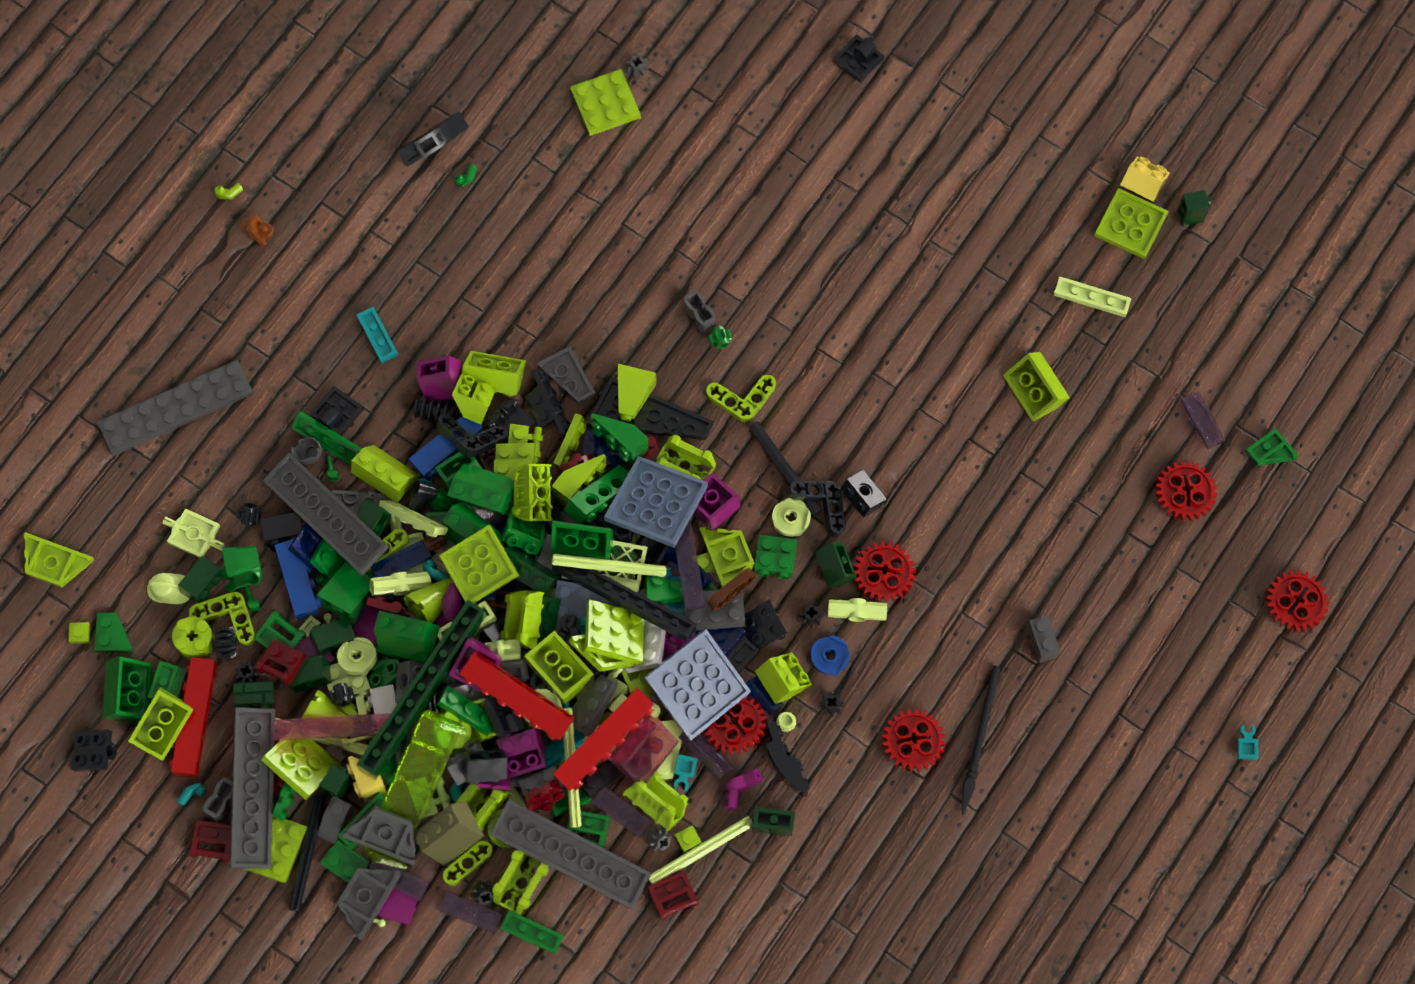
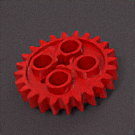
M1182 460L1179 466L1174 462L1172 468L1167 466L1166 472L1161 471V477H1158L1156 481L1159 484H1156L1154 489L1159 490L1155 493L1156 497H1160L1157 504L1163 503L1161 510L1168 509L1167 516L1173 513L1174 520L1181 516V522L1184 521L1185 517L1191 522L1193 516L1196 520H1199L1200 514L1205 517L1207 511L1210 512L1212 510L1211 505H1215L1216 500L1214 498L1218 496V493L1214 491L1217 490L1218 486L1212 485L1215 479H1209L1211 472L1204 473L1205 466L1199 469V463L1192 466L1191 461H1189L1185 465ZM1190 479H1196L1198 484H1193ZM1171 481H1178L1179 486H1174ZM1193 497H1199L1202 502L1194 501ZM1174 499H1181L1182 504H1177Z
M882 541L879 547L874 542L873 549L870 546H866L867 553L861 550V557H856L858 563L854 564L853 567L856 569L855 574L857 577L854 583H860L858 590L864 589L863 596L870 594V600L877 597V602H880L881 598L884 599L885 603H888L889 598L895 602L896 596L902 599V592L908 594L909 589L907 587L912 588L913 583L911 581H915L916 576L912 575L916 573V568H911L915 562L908 561L911 558V554L904 555L906 549L904 548L899 551V544L892 547V542L885 546L884 541ZM878 558L882 563L874 564L872 559ZM898 562L901 567L893 568L891 563ZM883 570H887L886 575L882 574ZM870 576H875L878 579V581L872 583L869 581L868 578ZM894 580L897 582V585L889 586L887 582Z
M1290 570L1288 576L1282 573L1281 578L1277 576L1275 582L1270 584L1272 589H1268L1266 592L1270 596L1265 598V601L1270 603L1266 605V608L1272 609L1268 615L1276 616L1273 622L1279 620L1280 628L1285 624L1287 625V631L1293 627L1295 633L1299 628L1304 633L1307 627L1311 631L1314 625L1319 626V620L1323 621L1325 619L1323 614H1327L1329 611L1325 607H1328L1330 602L1325 600L1329 595L1323 594L1326 587H1319L1322 581L1315 582V575L1308 578V572L1302 576L1300 570H1298L1296 575ZM1290 586H1296L1298 588V592L1292 591ZM1306 588L1307 592L1304 594V596L1302 597V599L1300 600L1292 614L1288 615L1289 609L1292 607V605L1294 604L1302 590ZM1307 596L1313 597L1315 602H1309ZM1280 600L1286 601L1288 607L1282 606ZM1296 611L1303 612L1305 617L1300 618L1296 614Z
M747 695L727 711L735 724H731L730 718L724 713L704 730L706 731V739L710 738L708 740L709 744H714L715 750L721 747L722 754L729 750L731 756L733 751L740 755L741 750L748 753L747 747L755 749L754 742L760 744L759 737H765L763 730H767V726L764 724L767 722V719L763 717L765 712L760 710V703L755 705L754 698L748 701ZM735 709H741V712L738 714L732 713ZM720 720L726 721L723 725H717V722ZM747 723L753 724V726L750 728L744 727V725ZM739 729L746 735L745 737L740 734ZM730 735H737L735 739L731 740L728 738Z
M918 708L915 709L914 713H911V710L908 709L906 715L900 711L899 718L893 715L894 722L887 721V725L890 728L884 727L883 731L887 734L882 735V739L886 740V742L882 743V747L888 748L884 754H891L888 761L890 762L895 759V767L901 764L902 771L909 767L910 773H912L913 768H916L919 773L922 766L925 770H928V763L935 766L934 759L939 761L941 758L938 753H944V749L941 747L945 746L946 742L941 739H944L946 734L940 733L943 730V726L937 727L939 720L932 721L933 714L926 717L925 710L922 714H919ZM924 726L927 732L919 733L917 727ZM905 729L908 734L900 736L897 730ZM911 737H914V739L917 740L916 744H913V741H910ZM928 745L930 747V751L923 752L920 749V746ZM908 748L911 754L903 755L900 750Z

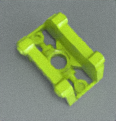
M678 435L670 436L666 440L655 460L658 464L700 480L708 477L716 467L711 451H702L682 441ZM666 447L675 451L678 457H670L669 453L665 451ZM682 462H687L690 468L684 470L679 465ZM704 465L711 470L710 472H700L696 466Z
M523 464L511 472V479L514 480L513 516L524 521H552L551 464Z
M521 590L505 596L507 608L504 630L501 631L500 638L504 641L516 640L521 644V648L533 649L537 645V639L540 638L539 626L541 624V611L544 608L542 600L545 592Z
M655 770L644 775L623 793L624 796L626 795L633 801V805L639 806L645 814L651 816L656 824H661L667 832L683 818L688 797L676 792L660 778V774Z
M470 784L455 803L466 801L479 828L483 831L484 826L496 811L503 806L504 801L511 794L504 789H492L490 797L486 796L485 798V792L488 788L477 787V784Z
M515 850L511 855L512 861L500 882L493 886L492 892H494V903L521 916L523 910L530 906L529 899L540 879L548 874L549 866L528 856L529 867L521 873L520 866L528 855L520 850ZM540 864L534 877H532V869L536 868ZM523 878L527 880L528 884L524 889H519L516 886L518 879ZM512 890L510 893L512 895L511 899L506 900L504 904L500 901L505 892ZM521 894H522V898L520 899V901H519V903H518V906H517V909H516V911H515V910H514V908H515V902H514V901H515L516 898H520V896H521Z

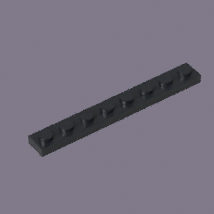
M552 565V571L685 642L696 630V623L594 569Z

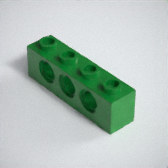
M621 465L617 466L570 498L564 511L578 524L590 523L598 513L603 514L608 509L629 472Z

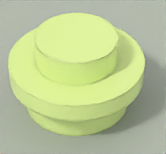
M783 712L777 717L776 723L777 726L780 725L782 731L789 732L795 728L796 718L790 712Z

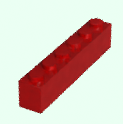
M476 651L471 655L460 672L465 682L471 685L474 683L480 687L479 690L483 694L492 695L496 698L497 703L504 707L507 705L513 709L512 712L518 717H525L530 720L529 723L537 729L542 728L546 731V735L553 740H561L575 719L573 715Z
M191 657L190 663H187L186 666L188 678L187 682L183 684V693L185 694L183 702L192 707L193 711L172 745L174 756L169 761V770L177 777L198 779L218 666L214 659Z
M636 688L553 775L569 791L572 789L577 791L584 783L582 779L586 775L591 776L598 769L596 764L600 760L605 762L612 755L610 750L614 746L618 748L626 740L624 736L629 731L633 733L640 726L638 721L642 717L647 719L653 713L652 707L655 704Z

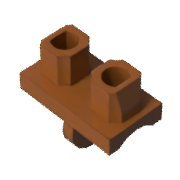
M251 214L250 219L243 218L240 229L247 231L248 237L251 240H256L260 246H266V238L271 237L274 232L273 226L270 223H264L257 214Z

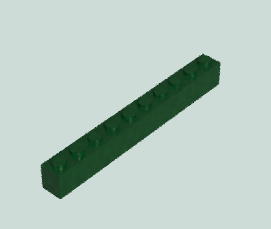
M467 600L356 764L361 772L377 780L455 664L466 641L473 637L486 618L483 608Z

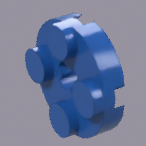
M828 636L820 638L814 643L811 650V663L820 673L836 676L845 670L849 663L850 652L847 644L841 638ZM833 651L835 659L828 660L825 653Z

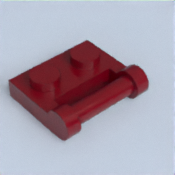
M375 596L374 599L368 597L366 603L371 609L399 615L402 612H407V609L399 602L395 601L390 604L385 598Z
M273 639L262 659L257 662L255 669L260 673L265 672L280 679L282 683L289 685L307 655ZM272 661L288 668V671L284 673L269 666Z
M196 820L190 857L197 858V856H203L230 862L231 825ZM199 843L225 846V851L199 848Z
M685 871L648 886L662 921L671 914L690 906L695 907L699 905ZM683 894H688V899L665 909L663 908V903Z

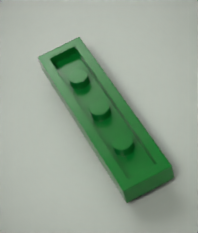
M302 411L297 413L291 428L305 438H315L320 442L323 449L351 465L353 458L362 448Z

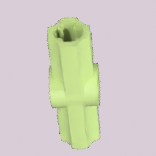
M398 572L386 577L371 578L369 588L372 596L385 594L398 596L429 586L431 580L428 572L411 574Z
M853 598L849 601L829 599L828 617L848 618L854 622H863L865 620L886 621L887 603L867 602L861 598Z

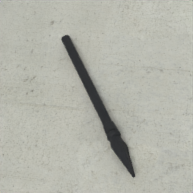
M993 666L971 763L966 773V779L963 782L962 815H964L975 790L978 763L1001 669L999 666Z

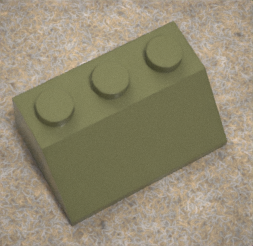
M466 801L449 805L414 833L421 851L443 866L448 865L484 837Z

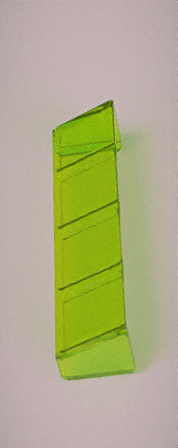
M430 710L422 713L411 738V743L405 751L395 774V779L391 783L382 803V809L413 821L414 833L419 827L459 735H467L468 733L461 723ZM364 846L365 852L375 862L400 869L408 868L406 862Z

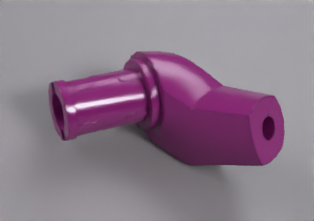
M455 583L449 585L442 598L443 614L434 621L440 628L451 621L453 622L462 609V595Z
M757 769L736 776L726 782L724 787L725 791H727L725 809L737 810L739 793L763 780L761 773Z

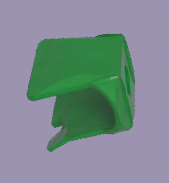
M256 546L226 547L222 549L224 559L223 579H230V582L225 586L227 591L232 592L241 587L261 584L262 569Z

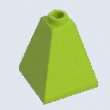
M618 364V410L620 419L624 421L635 419L656 386L655 372Z

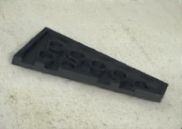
M612 377L592 414L635 425L642 433L665 436L678 435L682 438L700 440L707 439L714 425V421L651 394L635 419L624 421L620 419L618 410V380ZM591 416L586 423V427H592Z

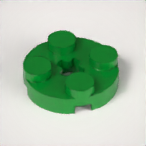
M286 782L273 812V817L283 822L288 814L286 809L291 808L295 797L292 795L296 793Z

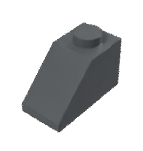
M333 796L323 815L317 837L335 845L339 839V833L345 828L354 811L352 805Z

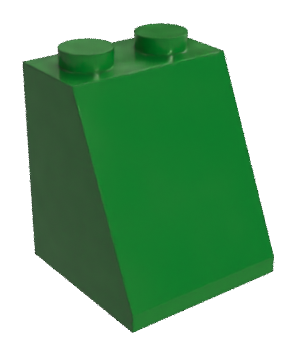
M345 562L317 596L322 607L341 618L347 617L348 621L355 625L357 619L360 618L365 607H367L368 597H374L370 593L369 585L370 579L377 577L371 573L362 576L352 565Z

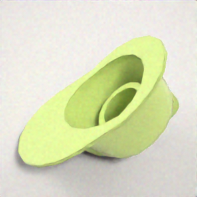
M160 573L153 576L148 583L147 593L155 602L183 604L189 600L188 597L180 593L178 584L185 577L183 575Z

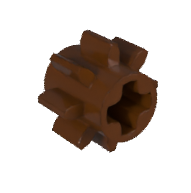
M426 535L427 538L423 539L428 551L432 552L434 550L436 554L440 550H444L443 545L447 543L443 535H438L437 537Z

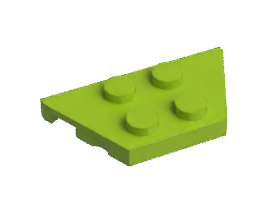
M706 527L699 528L721 587L746 568L753 569L755 567L754 560L741 530L727 531L717 528V530L712 531L706 530Z
M24 533L25 573L28 576L63 588L94 561V558L29 533Z
M585 635L572 636L569 640L570 644L599 672L629 668L635 665L585 651Z

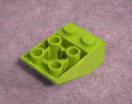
M602 454L563 471L552 485L553 498L563 506H566L570 498L607 473L606 456Z

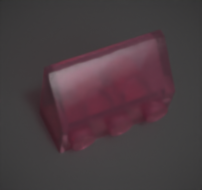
M651 715L647 719L642 717L638 721L640 726L633 733L629 731L625 736L626 740L618 748L616 747L608 758L620 772L635 783L643 781L646 784L679 742L659 719Z

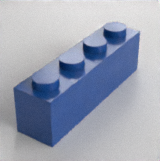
M463 416L457 420L471 436L483 431L480 424ZM440 433L409 458V461L414 470L422 478L428 480L433 479L437 475L435 467L460 451ZM453 434L455 437L462 438L459 434Z
M295 538L275 544L297 621L309 618L310 615L312 617L319 615V608L322 605L318 596L315 597L313 590H316L314 579L309 578L308 572H311L309 562L304 561L303 555L306 554L303 543L299 544L298 539Z

